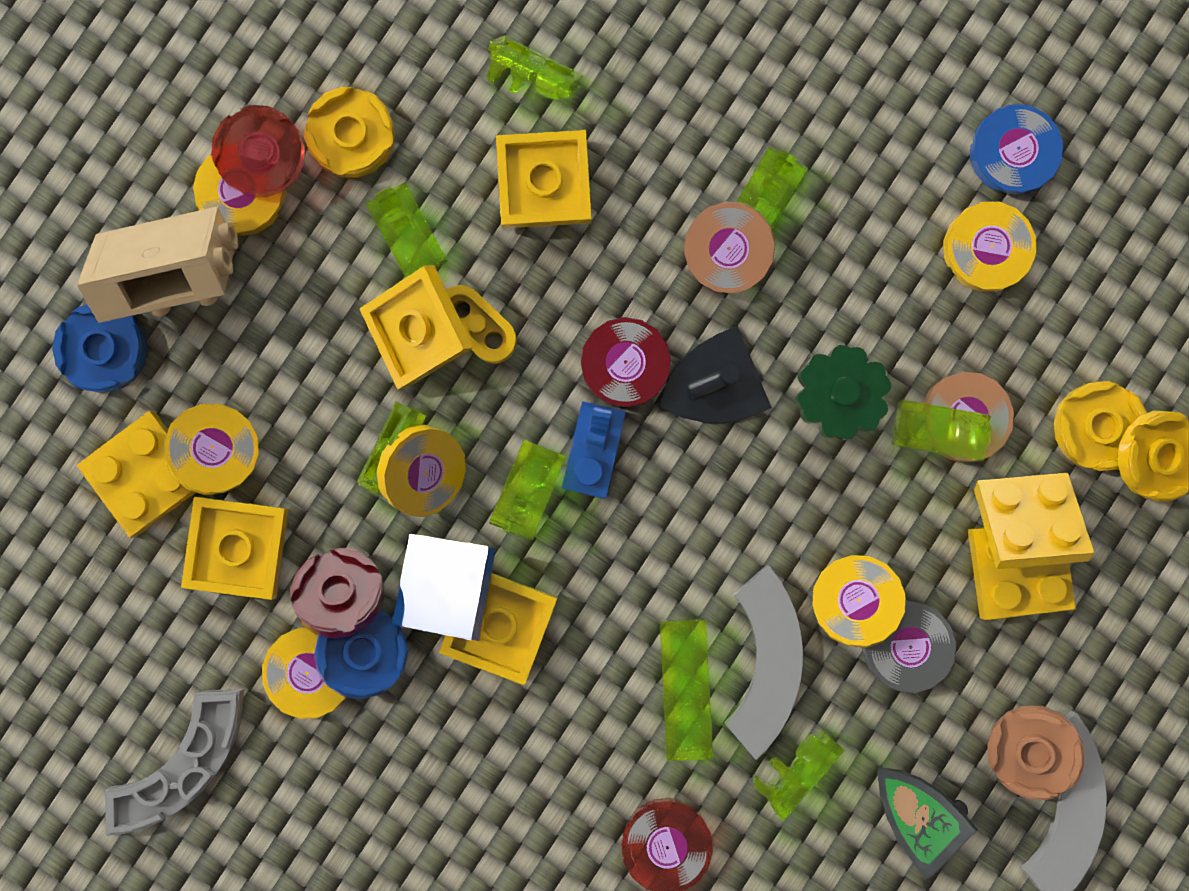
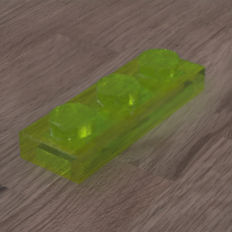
M706 619L659 620L667 761L713 759Z

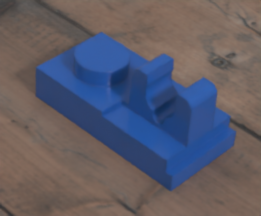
M582 401L562 489L606 499L626 411Z

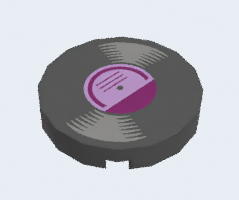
M905 601V613L897 630L884 642L862 648L867 667L880 682L896 691L917 693L933 688L946 678L955 662L956 641L951 625L939 611L921 602Z

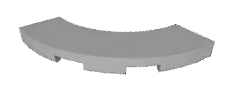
M769 565L762 568L733 594L744 609L751 625L756 646V664L754 676H752L746 695L738 708L724 723L755 760L769 748L788 720L797 698L803 667V646L796 611L782 582Z
M244 689L204 690L194 693L193 711L189 727L179 745V749L173 757L160 769L143 779L123 785L110 786L105 789L106 836L126 834L155 825L177 813L209 786L220 772L236 741L243 712Z
M1073 711L1068 712L1065 717L1076 727L1083 741L1085 766L1079 781L1070 790L1068 788L1057 796L1055 820L1050 823L1047 834L1037 851L1021 866L1038 891H1073L1090 868L1104 830L1107 795L1102 762L1087 727L1078 714Z

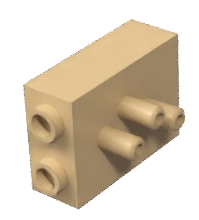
M217 206L96 234L77 287L98 323L150 311L154 316L161 317L166 315L172 306L199 301L203 306H210L216 302L217 296L225 295L228 276L233 273L232 258L234 250L238 248L235 228L231 222L225 223Z

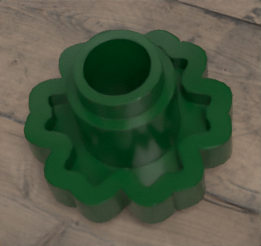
M838 345L830 351L828 356L816 354L809 359L806 367L798 374V381L804 389L799 391L794 399L796 406L800 410L801 419L808 424L818 423L819 432L825 438L835 437L839 440H849L856 435L858 430L863 432L872 431L888 412V405L881 398L891 389V382L886 376L885 368L879 362L867 363L866 352L860 347L850 348L845 345Z

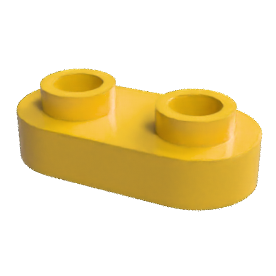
M456 285L448 288L446 291L454 308L460 303H466L470 306V313L466 317L460 318L474 347L471 350L481 360L488 363L496 364L509 359L517 345L516 334L510 323L471 287ZM491 334H499L503 338L502 345L497 349H490L486 345V340Z

